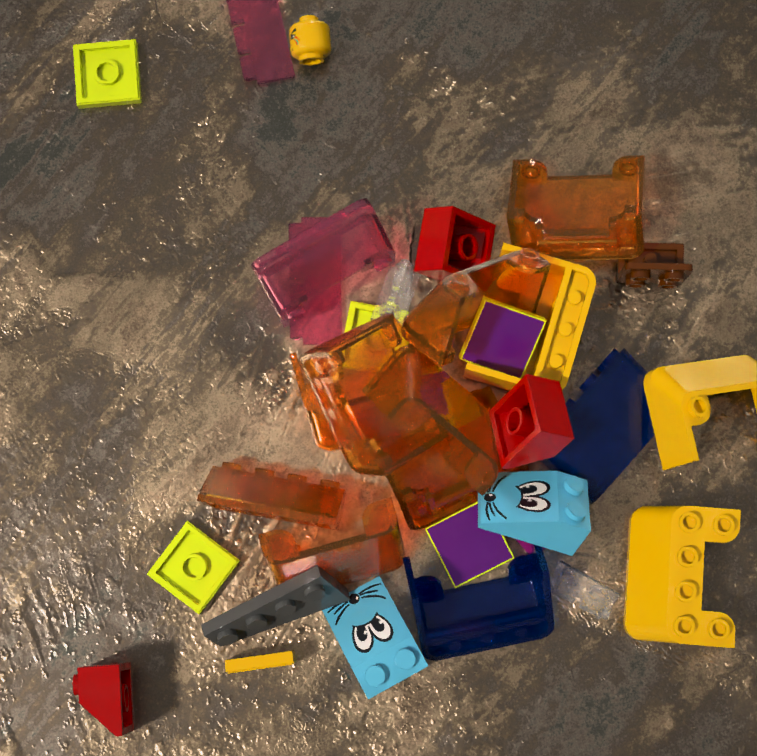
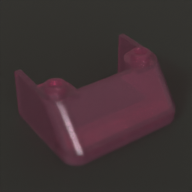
M364 198L260 256L251 264V268L259 287L285 328L289 325L288 320L290 322L294 321L307 312L305 307L309 304L310 299L365 267L367 270L374 268L378 272L394 265L395 250L369 200Z

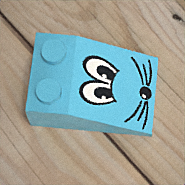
M557 470L480 473L478 475V528L573 556L591 532L587 480Z
M380 576L349 592L351 600L322 610L368 699L428 667Z

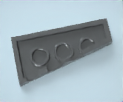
M316 565L201 624L204 637L222 647L351 599L345 586Z

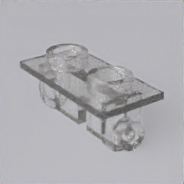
M402 259L399 263L395 264V267H389L371 320L402 329L421 276L413 273L412 263L409 260Z
M560 560L546 582V587L551 589V594H556L572 604L574 601L579 602V608L595 616L597 620L600 618L607 620L612 611L611 607L620 595V593Z

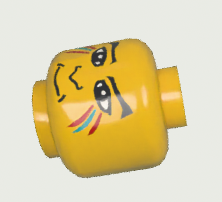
M302 16L299 18V22L294 23L289 28L291 55L299 60L300 64L308 66L323 63L324 58L330 55V28L325 22L319 21L317 16Z

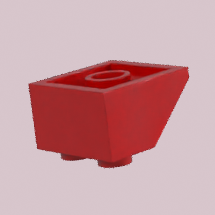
M454 206L424 208L414 271L435 280L486 287L496 225Z
M526 374L489 410L501 468L510 469L555 457L575 439L560 381Z
M131 662L78 667V674L73 675L74 695H79V704L115 736H123L134 731Z

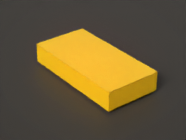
M290 650L225 660V669L230 674L293 665L296 662L295 651Z

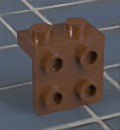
M618 242L616 283H625L627 288H643L645 284H658L660 289L678 288V284L682 285L693 272L692 264H684V243Z

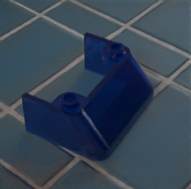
M531 544L532 554L520 555L513 559L507 567L508 577L443 590L441 581L436 577L421 576L414 578L410 557H404L403 563L422 655L428 660L438 661L539 640L550 635L554 630V615L549 568L542 547Z

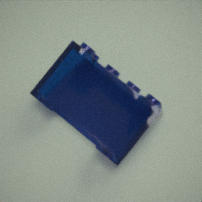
M614 348L598 366L597 369L601 374L597 377L592 373L579 387L584 392L576 402L570 398L565 403L575 439L555 457L540 460L551 471L557 470L587 480L589 505L593 504L655 435L643 386L644 377L648 372L625 348L620 353Z

